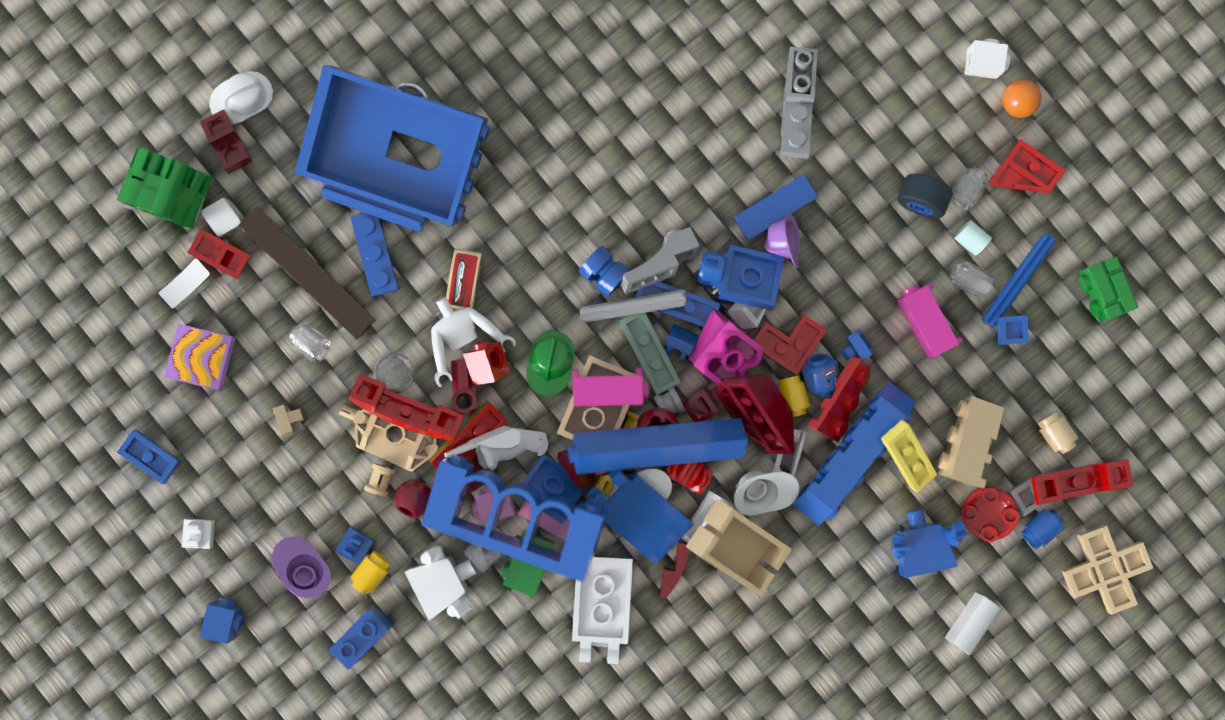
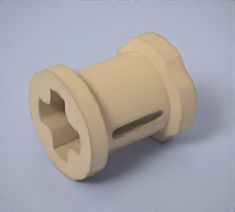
M372 463L373 472L369 484L365 485L364 490L379 496L388 497L389 492L387 489L392 475H395L397 470ZM383 474L380 485H378L380 476Z

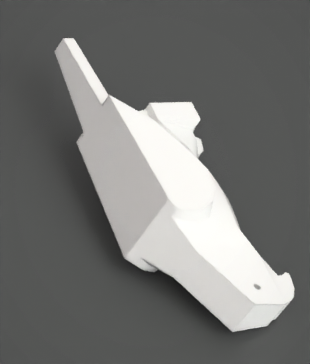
M502 426L445 453V457L449 458L451 455H457L476 448L475 451L480 465L484 469L490 468V470H493L499 461L513 459L527 450L537 452L538 456H542L547 451L548 440L544 432Z

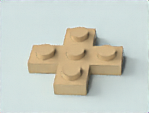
M1101 525L1078 534L1077 536L1087 561L1062 570L1071 596L1077 598L1099 589L1107 613L1111 615L1138 605L1128 578L1154 569L1144 543L1138 541L1116 550L1106 525Z

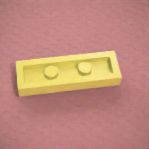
M901 420L881 438L909 487L916 493L937 476L911 427L906 422Z

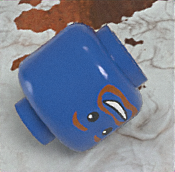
M817 354L809 357L802 367L807 391L817 394L819 397H827L834 393L836 389L835 382L840 376L835 359L827 354Z

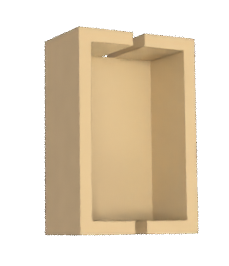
M717 499L703 519L707 524L705 527L701 525L698 527L686 547L761 597L775 575L757 563L761 559L776 570H779L792 549Z

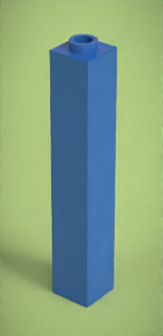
M741 418L573 433V445L568 446V458L570 463L575 464L576 474L744 458L748 439Z

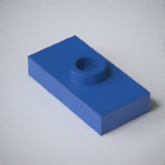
M137 429L132 430L117 451L118 454L161 484L167 483L181 463L180 459Z

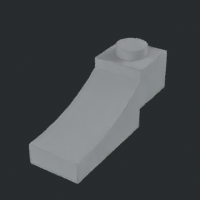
M691 227L683 230L677 228L667 233L662 249L655 256L636 269L624 273L621 282L624 293L628 294L676 275L679 263L695 258L699 249V243Z

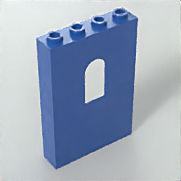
M323 65L294 173L453 226L458 221H462L465 215L466 206L463 205L465 195H470L473 188L474 179H471L473 169L478 168L482 158V153L479 152L481 142H486L489 135L490 126L487 125L489 118L332 65ZM393 130L436 145L441 152L439 166L433 170H425L386 157Z

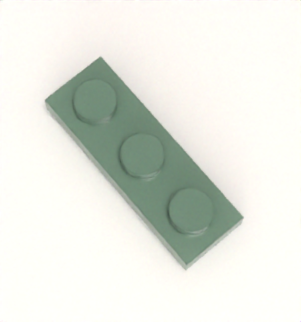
M646 313L630 315L620 320L619 324L655 394L658 395L680 384L681 381Z

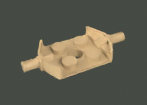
M343 404L341 407L343 410L339 411V415L349 418L355 423L357 448L411 472H414L426 463L440 448L438 438L416 433L399 427L403 433L401 440L392 442L388 437V431L391 427L397 425L385 421L364 409L356 410L346 404Z

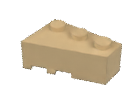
M973 396L965 397L964 400L959 402L955 413L958 416L955 427L952 426L947 434L946 441L949 444L946 453L942 452L937 463V467L940 468L938 475L968 486L985 488L986 480L981 478L984 464H991L992 455L988 454L992 440H997L1004 407Z

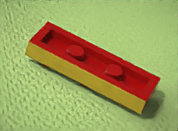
M485 401L459 428L455 440H447L428 461L438 470L440 461L446 458L445 453L468 443L469 440L504 426L507 420L491 402ZM476 448L457 455L466 458L468 463L476 455Z

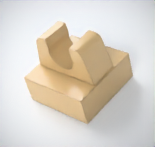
M284 405L273 408L282 437L293 433L291 425L303 421L300 409L286 413Z

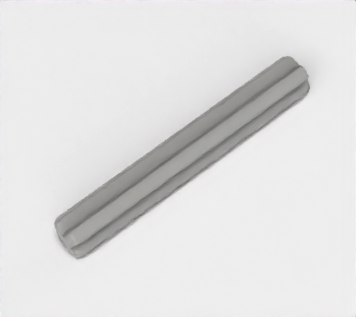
M677 290L583 306L580 310L582 322H591L682 307L687 305V294L685 290Z

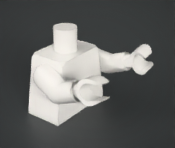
M438 546L424 551L421 555V561L424 564L412 567L405 572L428 620L435 617L445 608H447L449 616L457 617L458 619L473 609L466 600L465 593L468 591V587L464 581L477 574L471 559L456 565L451 555L446 557L443 554L442 547Z

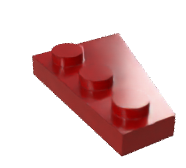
M852 356L835 382L836 389L834 395L829 399H824L821 404V408L824 409L818 420L812 418L808 427L839 443L840 438L844 436L848 429V420L852 411L858 406L860 392L869 381L871 366L863 360Z

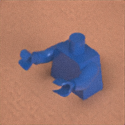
M923 509L908 511L907 517L910 527L897 530V534H894L891 542L892 555L898 559L899 574L909 578L958 567L950 545L956 547L961 544L964 537L969 536L964 527L963 519L952 523L953 528L951 529L941 526L940 523L936 522L926 524Z

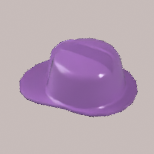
M788 213L785 219L772 223L769 226L765 249L774 255L791 259L795 268H799L800 233L795 217Z
M287 537L274 547L272 565L280 579L293 594L306 599L315 598L326 591L331 581L330 569L307 540L300 537Z

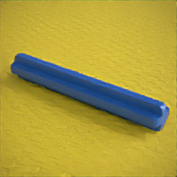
M325 184L321 191L322 197L417 232H421L426 223L425 217Z
M1047 233L1041 235L982 317V321L990 327L997 325V317L1004 316L1055 245V238Z

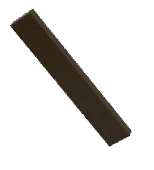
M256 206L238 225L355 339L358 340L376 321L356 299L260 207Z

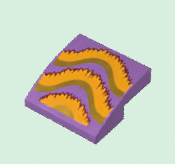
M178 324L164 377L222 391L235 337Z

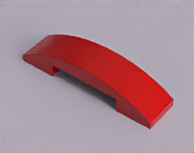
M359 374L348 399L369 413L407 430L435 438L455 440L465 414L442 405H438L437 409L385 389L386 383Z
M1129 459L1067 468L1031 477L1036 505L1063 501L1066 498L1101 491H1114L1133 487Z

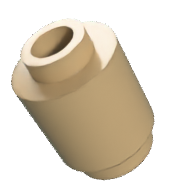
M1057 411L1037 422L1040 426V433L1054 452L1060 450L1064 454L1077 446L1074 441L1078 439V436L1063 415L1060 416Z

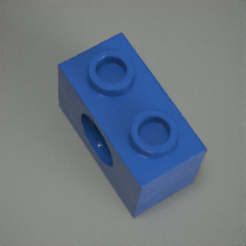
M374 605L350 627L329 651L349 670L394 624Z

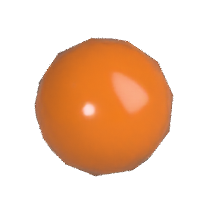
M1017 80L1010 83L1004 90L1002 103L1009 115L1025 118L1033 115L1038 110L1042 95L1039 87L1034 82Z

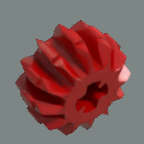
M701 462L667 465L665 468V472L670 478L696 493H703L706 487L708 488L714 474L711 468Z

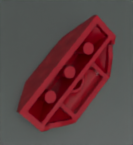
M761 374L724 379L714 393L732 419L741 418L746 435L753 441L763 445V449L769 454L793 455L795 451L793 410L772 377Z

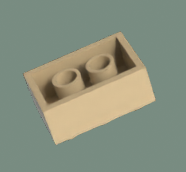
M589 355L580 377L636 376V374ZM572 395L557 434L573 440V433L620 429L629 405L574 407V397Z

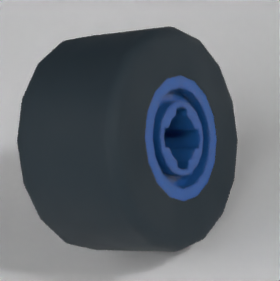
M914 173L909 174L905 178L897 200L903 208L926 218L939 219L945 215L952 199L953 191L941 180L928 175Z

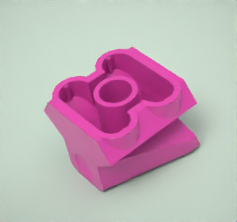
M714 309L709 315L688 359L695 368L719 385L724 379L744 376V372L748 368L759 364L764 348L750 338L744 330Z

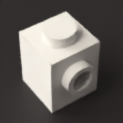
M996 39L975 40L967 50L964 75L997 79L1008 70L1010 64V54H1007L1008 45L999 44V41Z

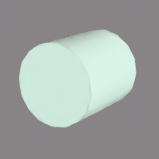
M969 220L955 235L954 239L974 256H977L988 245L992 237L972 220Z

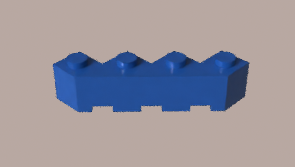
M889 381L872 398L865 413L849 427L842 442L825 458L817 474L801 489L793 506L818 526L827 518L832 520L841 508L839 505L852 488L856 489L865 478L863 474L876 457L880 458L887 451L881 438L901 420L907 424L913 417L911 410L915 401Z

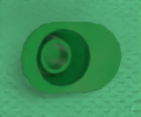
M559 331L542 333L535 339L531 347L527 366V381L529 386L542 396H553L560 393L567 386L570 379L575 348L571 339L566 334Z

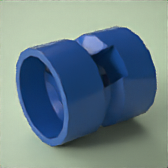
M602 245L586 260L578 272L589 282L595 281L596 288L608 298L621 285L623 274L630 270L620 261L614 262L613 254Z

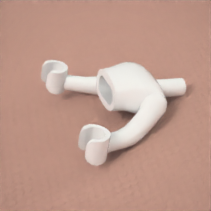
M446 297L436 302L444 316L431 329L432 346L437 366L434 379L439 387H442L439 382L441 375H447L452 382V376L447 371L443 340L450 346L452 351L470 343L478 337L475 332L474 323L497 342L503 344L508 339L515 347L516 342L511 336L503 335L494 324L473 308L467 307L453 311Z

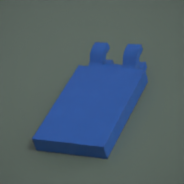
M621 470L608 471V476L619 487L618 490L609 498L599 488L594 486L587 493L588 496L592 498V502L600 504L603 510L608 511L605 520L606 524L654 564H657L694 524L636 472L627 477Z

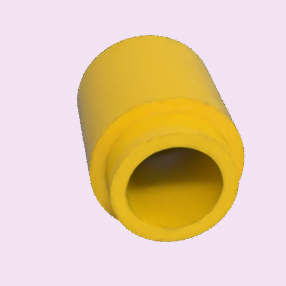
M799 375L779 380V390L793 410V417L806 414V408L811 407L804 381L801 382Z
M376 551L366 555L351 575V579L354 581L352 586L362 594H366L367 591L373 593L388 574L391 562Z

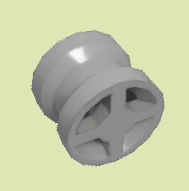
M673 387L668 389L666 394L653 397L658 408L669 409L674 414L685 412L683 404Z

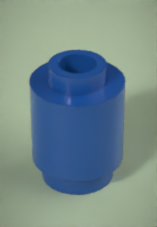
M1043 508L1024 525L1021 535L1037 550L1040 546L1045 547L1064 530L1062 525L1064 520L1055 510L1051 509L1048 511Z

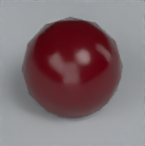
M417 479L403 482L396 489L394 495L396 509L410 518H418L424 515L431 489L426 483Z

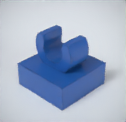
M1028 315L997 317L998 345L1029 343Z
M673 324L665 343L668 345L666 354L669 355L673 348L680 350L679 360L683 361L687 354L691 355L699 335Z
M859 328L847 337L851 344L841 351L846 360H849L856 354H859L861 359L865 360L875 350Z
M350 527L335 552L359 566L375 540L354 527Z

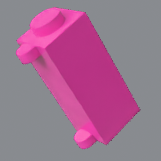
M932 283L920 289L916 284L903 291L904 297L897 300L928 359L936 357L963 342L961 336L955 337L930 291V289L934 288Z
M636 368V376L579 377V369H573L574 407L643 405V399H648V382H642V368Z

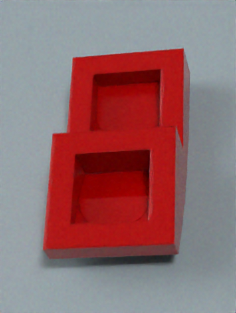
M202 229L199 230L187 252L235 279H238L250 257L244 251Z

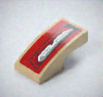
M454 249L446 295L452 308L463 309L470 307L474 309L482 253Z

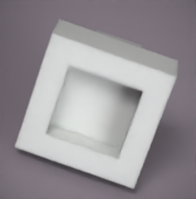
M184 519L182 547L213 548L215 520Z

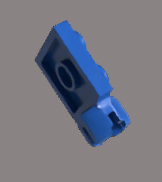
M730 245L728 252L724 254L705 251L700 264L698 282L715 286L719 289L718 299L773 311L784 257Z

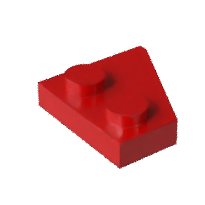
M1019 139L987 184L996 187L1048 194L1066 170L1022 139Z

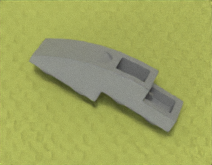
M790 47L782 111L780 156L805 159L809 157L818 49Z

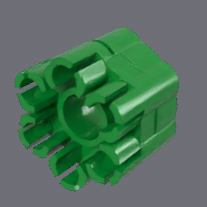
M137 148L118 194L117 201L180 226L194 229L214 177L205 175V173L179 161H176L174 164L175 160L155 152L151 153L150 150Z

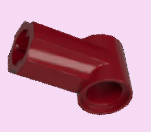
M465 359L451 361L452 406L459 413L465 415L473 414L479 406L477 385H473ZM463 395H470L473 400L471 406L467 409H461L458 404L460 397Z

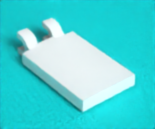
M594 557L589 574L584 582L576 580L572 641H580L579 662L591 661V646L608 647L607 663L619 664V645L628 644L633 559Z

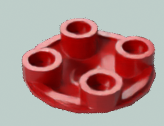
M993 486L978 488L971 492L963 502L961 516L969 532L985 542H994L1009 535L1019 520L1017 503L1009 493L1001 488Z

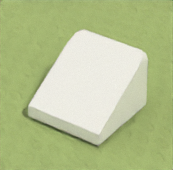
M222 198L201 210V214L219 238L239 227L238 225L242 222L231 202L226 198Z
M735 303L728 313L740 328L749 329L758 327L766 309Z

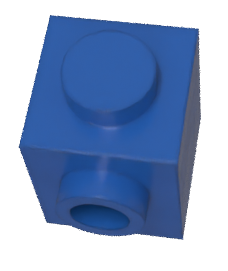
M218 598V601L207 604L199 638L225 644L235 640L236 632L241 630L244 621V615H241L243 607L234 605L235 601L227 598Z

